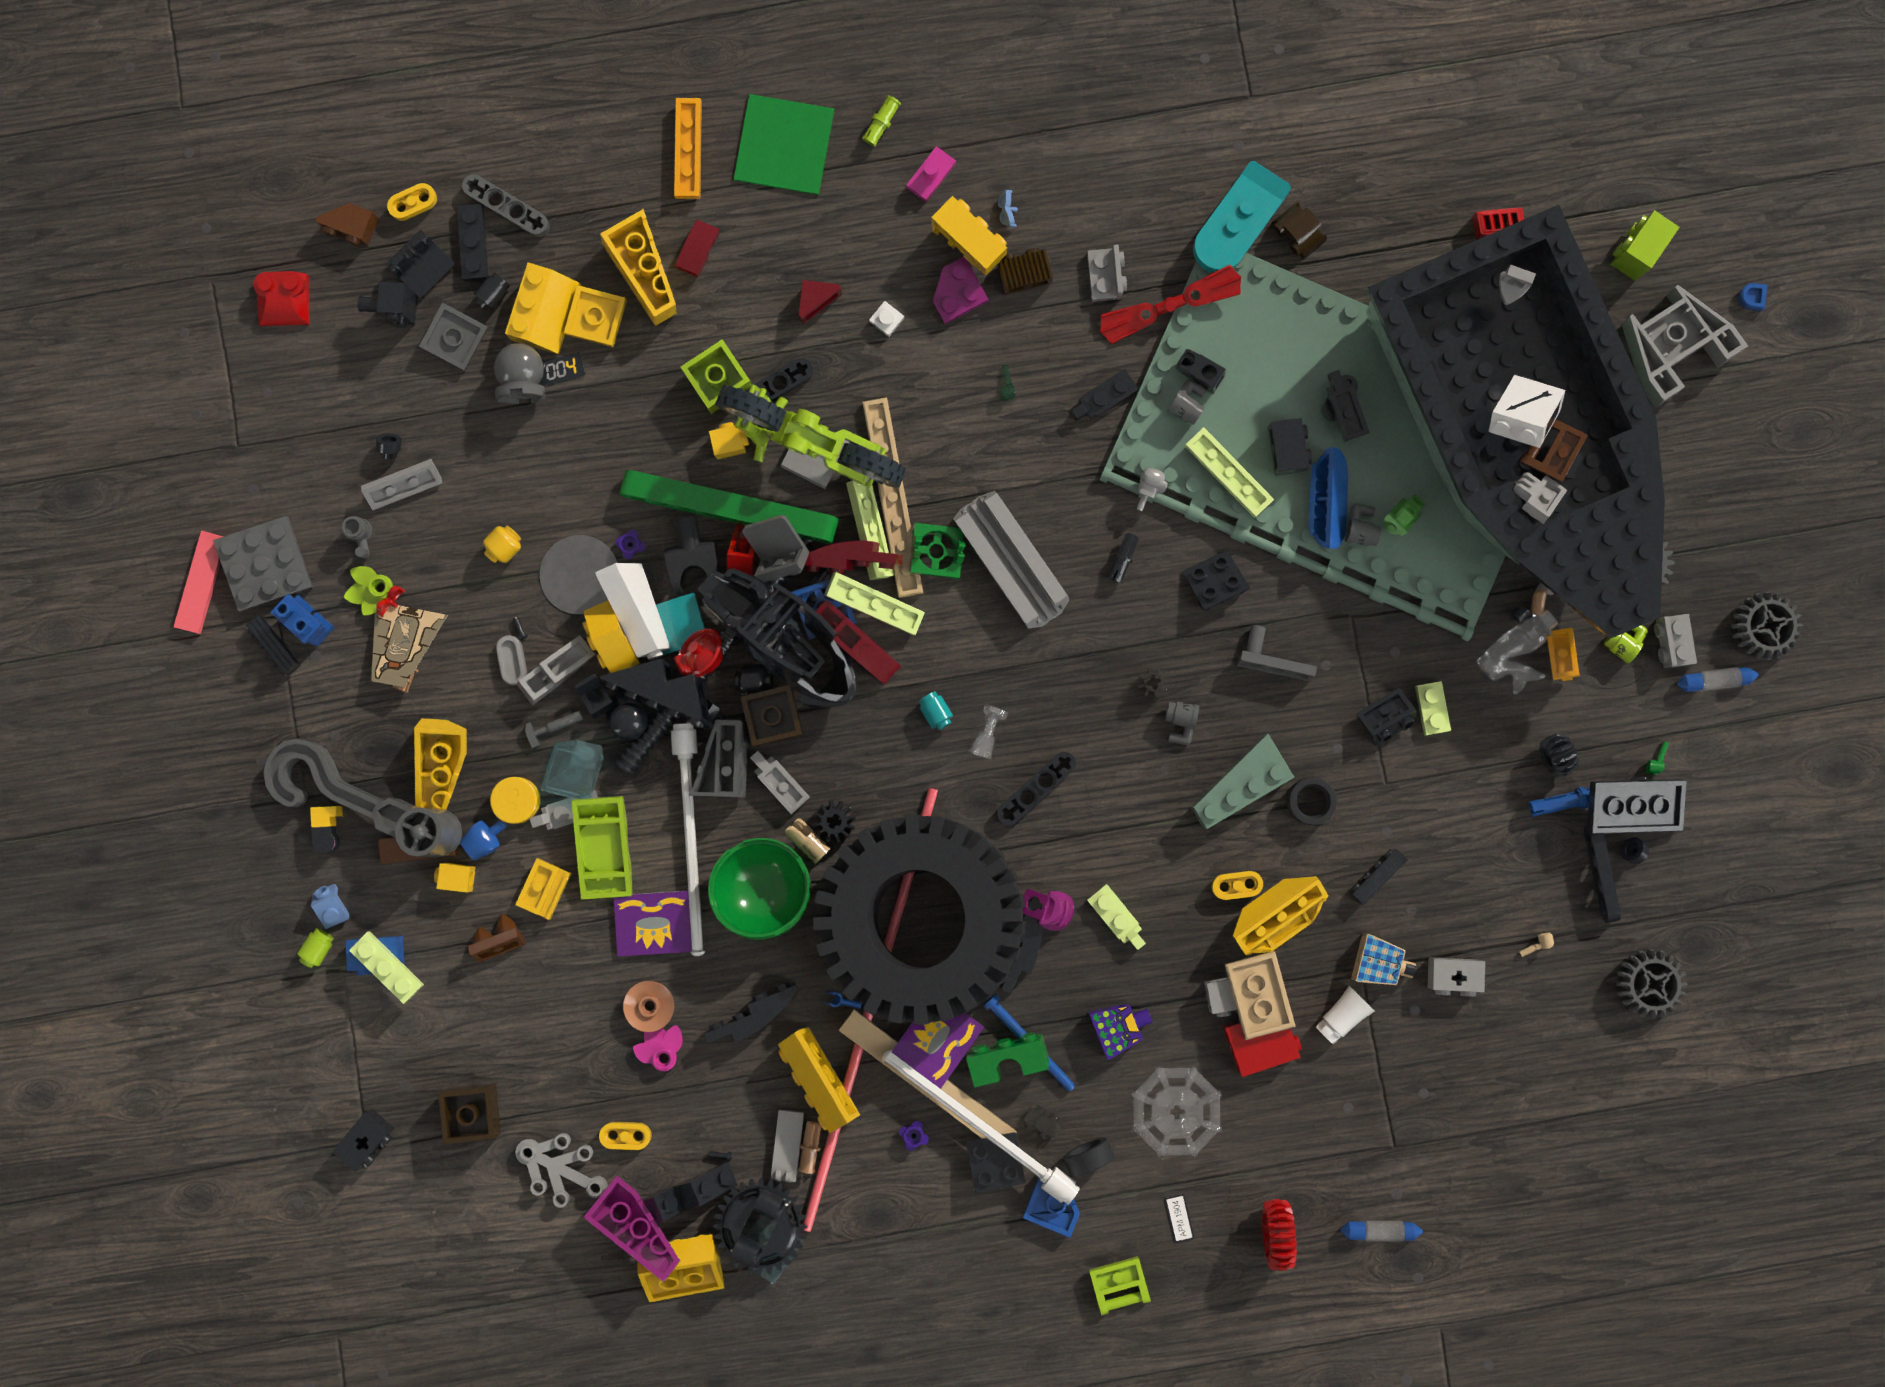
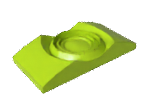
M623 796L573 799L571 804L581 899L632 896V870Z

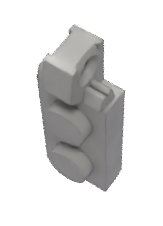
M757 751L750 757L759 767L754 771L758 778L791 814L810 798L804 789L772 756L766 759Z
M596 790L546 805V807L541 808V815L530 818L532 828L546 825L547 830L573 824L571 801L573 799L598 798Z

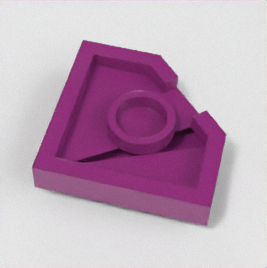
M964 257L943 267L933 298V305L945 325L988 302L984 290Z

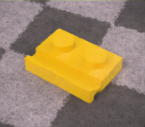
M536 858L515 905L550 920L571 873Z

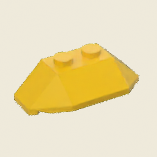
M1316 876L1283 879L1242 908L1233 937L1245 955L1272 952L1314 922L1321 910L1323 901H1326L1328 898V894Z

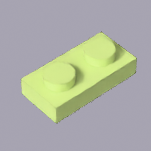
M1442 681L1415 686L1424 736L1451 731Z

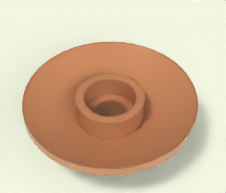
M655 981L640 982L634 985L624 998V1015L629 1024L639 1031L654 1032L660 1030L668 1024L673 1016L674 1000L672 994L661 983ZM647 1001L654 1003L655 1007L653 1010L646 1008Z

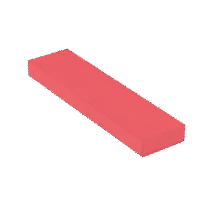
M201 531L174 627L201 634L221 565L213 540L224 536Z

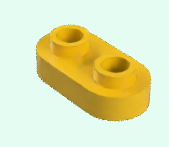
M420 183L393 195L388 200L387 209L395 219L400 221L408 220L432 209L437 202V194L430 185ZM424 195H428V200L422 202L421 198ZM405 205L406 209L403 212H399V207Z
M1253 871L1221 874L1214 878L1211 888L1213 894L1223 900L1252 897L1261 892L1263 880L1258 873ZM1247 879H1252L1253 881L1251 888H1246L1245 886ZM1222 882L1228 884V890L1225 892L1220 890Z
M609 1122L600 1130L599 1140L608 1149L640 1150L649 1144L651 1130L643 1123ZM611 1130L617 1132L618 1137L616 1139H612L609 1136ZM635 1132H642L643 1139H636Z

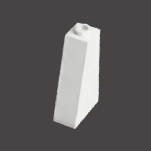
M615 563L595 572L637 658L648 657V660H653L663 656L662 652L670 649V645L642 564Z

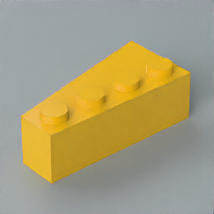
M644 209L600 234L602 245L654 325L657 326L677 314L676 303L659 253L657 252Z

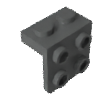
M779 515L744 526L742 532L761 560L754 575L755 578L763 583L775 581L788 575H796L803 570L809 551L786 516Z

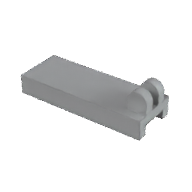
M779 1109L771 1170V1179L775 1181L796 1182L804 1111Z

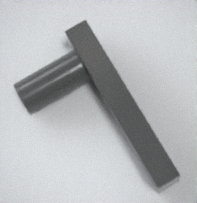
M1251 625L1247 649L1238 656L1237 666L1304 681H1312L1316 676L1317 666L1262 655L1266 628L1259 625Z

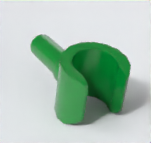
M1662 742L1656 760L1649 759L1645 767L1647 774L1657 775L1664 770L1665 764L1663 760L1669 745L1668 742Z

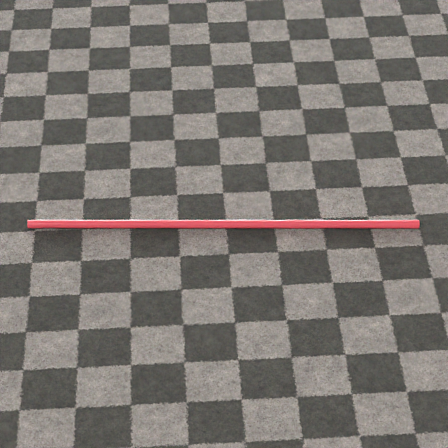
M928 788L921 816H931L938 790ZM915 871L903 875L884 940V944L891 953ZM864 1010L863 1016L872 1022L873 1015ZM856 1043L854 1044L843 1086L849 1096L863 1053V1048ZM841 1127L828 1134L806 1210L807 1217L803 1220L804 1224H808V1228L803 1229L810 1232L812 1229Z

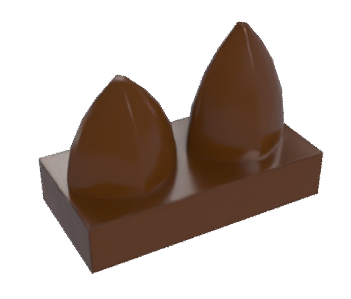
M501 913L496 926V935L492 936L488 930L479 927L474 935L473 944L469 945L468 949L470 955L480 963L524 946L526 942L524 935L518 931L512 919Z

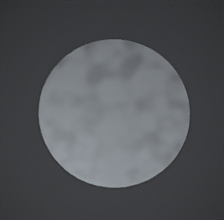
M573 535L563 538L546 552L542 560L539 576L541 588L547 599L558 609L570 614H584L583 611L608 600L595 572L617 563L616 557L606 544L594 537Z

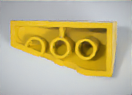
M421 718L414 727L415 806L447 810L467 754V729L448 720Z

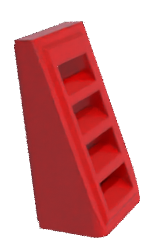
M1522 207L1476 212L1472 216L1476 240L1505 228L1503 221L1505 216L1507 217L1508 226L1513 225L1512 215L1517 216V222L1524 220ZM1494 218L1498 219L1499 229L1495 228ZM1487 219L1489 220L1490 230L1486 229L1485 220Z

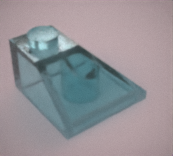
M579 740L555 743L541 791L574 799L592 798L604 758L602 746Z

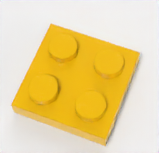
M577 285L564 334L614 347L627 301L626 298Z

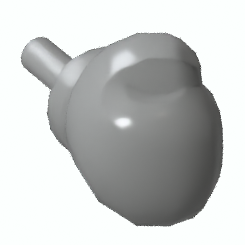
M1147 468L1143 471L1138 492L1142 494L1137 506L1138 510L1143 511L1148 496L1154 498L1156 493L1161 494L1165 492L1168 483L1165 481L1163 472L1154 468Z

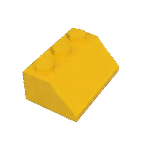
M527 263L505 334L512 341L559 354L577 285L581 286V284L554 270Z
M713 1234L699 1235L682 1240L675 1239L669 1242L680 1262L665 1282L637 1261L638 1276L649 1302L725 1288L719 1251Z

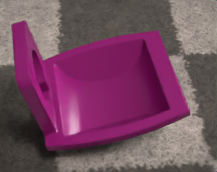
M1031 889L1025 891V907L1022 908L1023 914L1039 919L1038 924L1052 931H1061L1069 925L1074 914L1072 897L1060 891H1049L1048 895ZM1032 897H1037L1039 902L1043 904L1042 910L1031 911L1028 908L1029 900Z

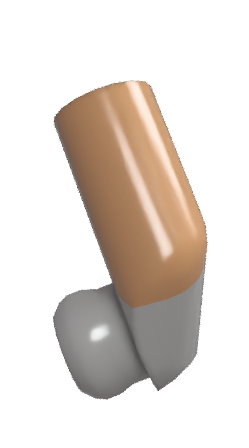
M1539 583L1533 595L1530 609L1532 614L1543 615L1547 594H1554L1542 583Z

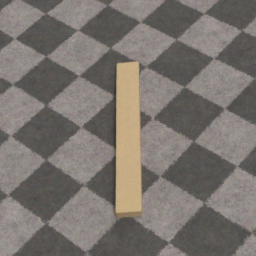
M887 397L862 402L870 442L886 448L884 456L899 464ZM903 481L899 488L878 483L890 553L903 555L902 566L894 565L893 569L898 597L903 598L923 594L920 575L909 574L912 529Z
M855 1009L839 1028L841 1033L881 1063H883V1054L887 1050H893L898 1043ZM884 1061L883 1064L887 1066L890 1070H892L894 1073H896L898 1076H900L902 1079H904L906 1082H908L910 1085H912L914 1088H916L918 1091H920L922 1094H924L926 1097H928L930 1100H932L934 1103H936L938 1106H940L942 1109H944L946 1112H948L950 1115H952L954 1118H956L958 1121H960L962 1124H964L966 1127H968L982 1139L986 1138L984 1135H982L980 1132H978L976 1129H974L972 1126H970L968 1123H966L964 1120H962L960 1117H958L956 1114H954L952 1111H950L948 1108H946L944 1105H942L940 1102H938L936 1099H934L932 1096H930L928 1093H926L924 1090H922L920 1087H918L916 1084H914L912 1081H910L908 1078H906L904 1075H902L900 1072H898L896 1069H894L892 1066H890L888 1063ZM948 1079L942 1086V1091L1001 1135L1016 1132V1130Z

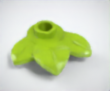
M359 566L350 569L351 576L356 583L348 589L344 598L353 604H362L363 615L376 613L377 603L386 599L390 588L393 586L392 581L387 576L377 575L370 567ZM380 583L385 585V589L382 592L377 590Z

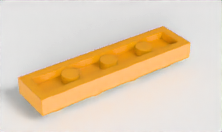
M676 98L674 196L676 199H700L701 98Z

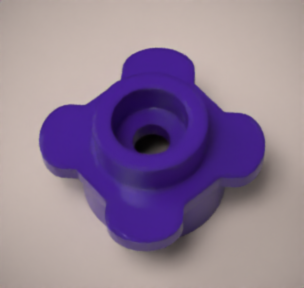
M629 530L628 534L618 537L615 541L616 546L622 550L623 557L628 560L632 559L633 555L637 552L645 550V544L640 542L638 533L635 530ZM631 542L633 544L632 547H629L628 543Z
M914 1121L911 1126L901 1127L899 1130V1135L904 1138L906 1143L905 1148L909 1151H913L915 1147L921 1144H927L929 1140L928 1135L924 1134L922 1130L923 1124L920 1121ZM913 1133L916 1134L915 1138H912L911 1136Z

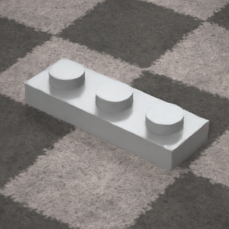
M432 459L362 485L361 492L373 511L442 484V477Z

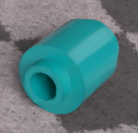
M936 691L919 700L920 710L932 729L937 727L938 730H942L952 723L950 719L953 717V714L942 696H938Z

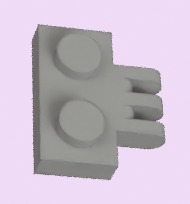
M1524 473L1513 488L1514 493L1526 501L1522 509L1543 524L1550 517L1567 491L1547 475L1540 481L1530 473Z

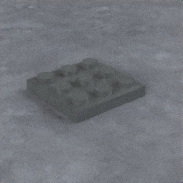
M288 516L213 540L239 612L284 598L287 594L293 595L313 588Z

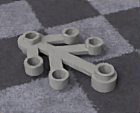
M561 1133L556 1138L541 1143L533 1139L521 1141L516 1148V1157L520 1163L528 1167L532 1180L530 1186L532 1194L539 1196L547 1189V1183L541 1178L538 1164L547 1168L555 1194L553 1196V1203L560 1208L566 1206L570 1200L569 1194L564 1189L561 1176L586 1188L587 1194L592 1198H599L608 1187L605 1178L601 1176L589 1178L566 1166V1164L578 1160L588 1161L593 1156L591 1146L582 1145L578 1150L551 1158L543 1153L554 1148L566 1149L571 1143V1138L568 1134ZM559 1137H564L567 1140L565 1146L559 1144ZM525 1148L532 1150L531 1157H527L524 1154ZM587 1149L589 1151V1157H583L581 1155V1150ZM535 1183L542 1184L543 1190L537 1191ZM592 1184H598L600 1191L594 1192L591 1188ZM563 1195L565 1203H559L557 1196Z

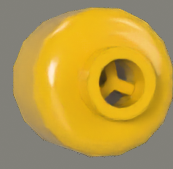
M509 526L495 527L483 541L486 549L484 554L494 563L497 561L507 563L521 549L519 542L521 537Z

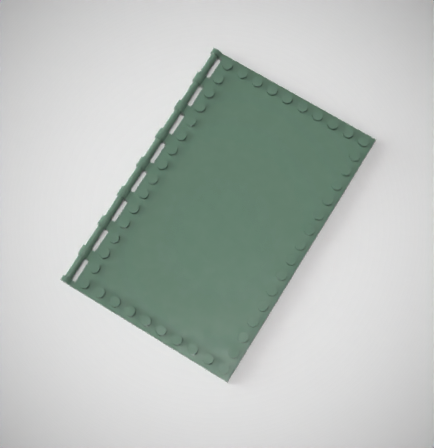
M1246 253L1234 269L1242 277L1240 295L1196 307L1186 303V305L1174 310L1100 481L1107 483V481L1138 494L1139 498H1141L1142 494L1138 492L1139 484L1111 472L1113 467H1117L1141 478L1145 469H1157L1165 475V481L1168 483L1166 489L1190 499V506L1157 493L1154 498L1148 496V502L1153 503L1154 501L1184 514V518L1196 523L1200 521L1231 535L1230 538L1241 543L1248 542L1277 555L1276 558L1289 564L1291 562L1323 575V579L1335 584L1339 582L1369 595L1368 598L1380 604L1385 602L1414 615V618L1426 624L1432 623L1461 636L1460 639L1468 642L1473 635L1474 627L1506 555L1462 516L1440 478L1366 314L1368 305ZM1197 262L1182 292L1183 296L1187 286L1211 274L1199 266ZM1197 290L1192 291L1190 294L1193 300L1199 299L1200 292ZM1186 349H1190L1199 355L1201 354L1226 369L1225 377L1214 394L1206 391L1201 398L1192 391L1190 392L1189 396L1204 407L1203 412L1194 425L1188 421L1184 422L1172 413L1167 412L1185 381L1191 379L1175 368V365ZM1336 370H1340L1341 376L1351 375L1358 382L1356 395L1370 432L1347 442L1343 441L1337 421H1329L1322 414V406L1328 395L1326 388L1331 387L1327 375ZM1328 405L1331 409L1330 414L1334 415L1332 407ZM1302 418V423L1306 424L1308 429V439L1305 440L1306 449L1311 451L1312 464H1309V468L1305 472L1275 476L1268 426L1271 422ZM1203 427L1274 499L1256 518L1185 447L1186 443ZM1331 447L1340 449L1347 461L1348 498L1346 529L1354 504L1375 507L1373 517L1361 515L1360 520L1371 522L1381 527V535L1377 546L1346 543L1344 538L1338 548L1330 549L1320 546L1314 536L1310 534L1311 469L1313 463H1317L1321 455L1325 453V449ZM1414 494L1417 495L1425 503V506L1419 511L1421 516L1404 536L1387 532L1384 527V518L1403 497L1409 500ZM1205 507L1237 520L1236 526L1204 513ZM1251 527L1283 540L1282 547L1250 533ZM1297 547L1329 560L1328 568L1321 563L1296 553ZM1345 567L1375 580V586L1373 587L1342 573L1343 568ZM1391 587L1420 600L1419 606L1389 594V588ZM1435 609H1441L1466 620L1465 627L1435 614Z

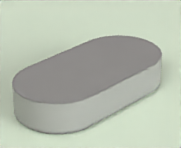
M507 635L500 638L497 642L496 652L503 681L516 686L518 680L527 675V666L521 641L514 636Z

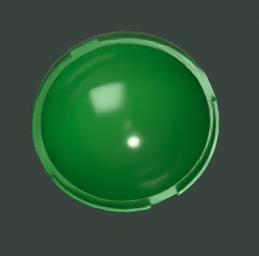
M768 838L748 839L727 850L716 862L708 885L710 905L717 920L727 930L737 936L751 940H765L780 936L789 931L805 913L811 893L809 872L802 858L786 844Z

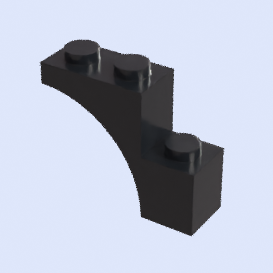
M725 1162L682 1183L657 1191L645 1197L642 1201L656 1223H660L684 1210L700 1207L736 1187L738 1184L729 1163Z

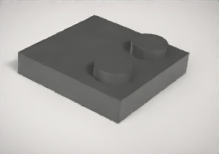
M442 302L419 347L465 372L488 327Z

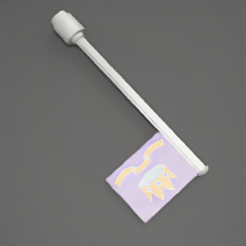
M690 723L673 724V731H671L672 755H678L681 768L688 891L644 893L614 897L617 956L690 952L693 956H701L705 953L702 939L693 796H688L690 789L693 788L691 759H693V754L698 753L696 729Z
M966 1013L947 1021L931 1022L925 1025H914L912 1022L894 1049L887 1050L883 1054L882 1062L888 1063L1040 1177V1181L1043 1182L1041 1188L1060 1203L1065 1202L1068 1205L1080 1189L1076 1185L1075 1180L1057 1167L1053 1170L1043 1167L941 1090L984 1027Z

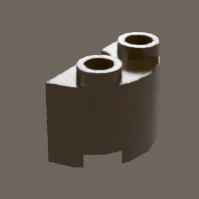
M1299 202L1293 204L1272 221L1275 232L1280 237L1287 236L1291 241L1289 244L1291 251L1296 256L1300 255L1303 260L1327 241V236L1318 229L1322 225L1317 217L1307 207L1302 210Z

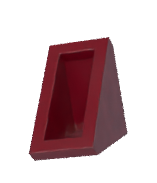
M803 280L799 307V318L803 325L842 295L841 287L834 283Z

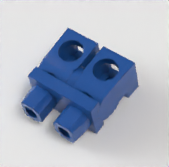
M287 594L270 612L305 644L309 642L319 646L335 628L320 613L315 612L316 610L299 595L293 598L290 594Z

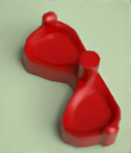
M392 586L386 599L377 603L376 613L384 617L383 614L390 605L397 608L398 604L394 601L402 592L405 593V590L399 586Z

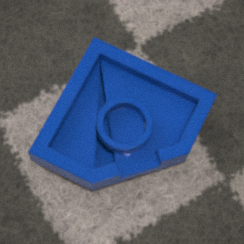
M1038 1177L1023 1218L1071 1238L1080 1215L1075 1200L1073 1199L1068 1205L1065 1202L1060 1203L1041 1188L1043 1182Z

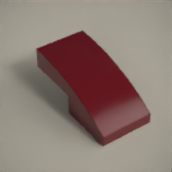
M696 220L681 250L675 268L699 277L708 261L709 252L719 236L720 229Z

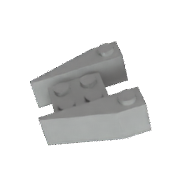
M1679 285L1666 295L1672 306L1642 325L1633 314L1622 324L1637 377L1646 396L1655 408L1675 396L1685 387L1671 368L1675 364L1703 347L1718 368L1748 347L1734 325Z

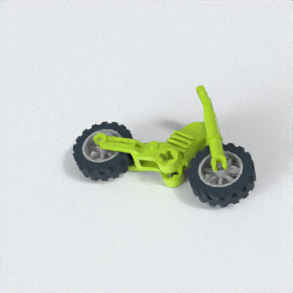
M754 384L751 385L749 392L730 385L722 386L715 405L726 413L738 418L735 427L742 430L757 445L754 461L763 463L766 446L769 441L768 435L772 437V441L801 455H805L807 452V456L814 459L817 456L821 457L826 468L850 478L864 487L871 488L873 481L889 487H900L907 469L903 465L898 464V462L884 456L887 449L881 447V445L872 443L845 429L835 433L828 430V427L821 424L818 425L820 421L819 416L807 410L798 409L797 414L784 411L788 400L779 397L774 404L765 395L767 390L764 388L760 389Z

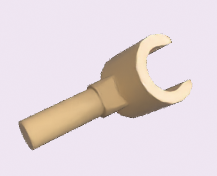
M1551 933L1539 934V943L1519 951L1521 956L1524 957L1536 950L1551 948L1554 945L1553 935Z

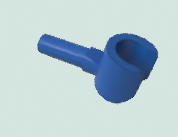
M835 991L826 992L834 995L832 1003L824 1002L827 1006L839 1007L840 1005L861 1008V1002L843 998L840 993Z

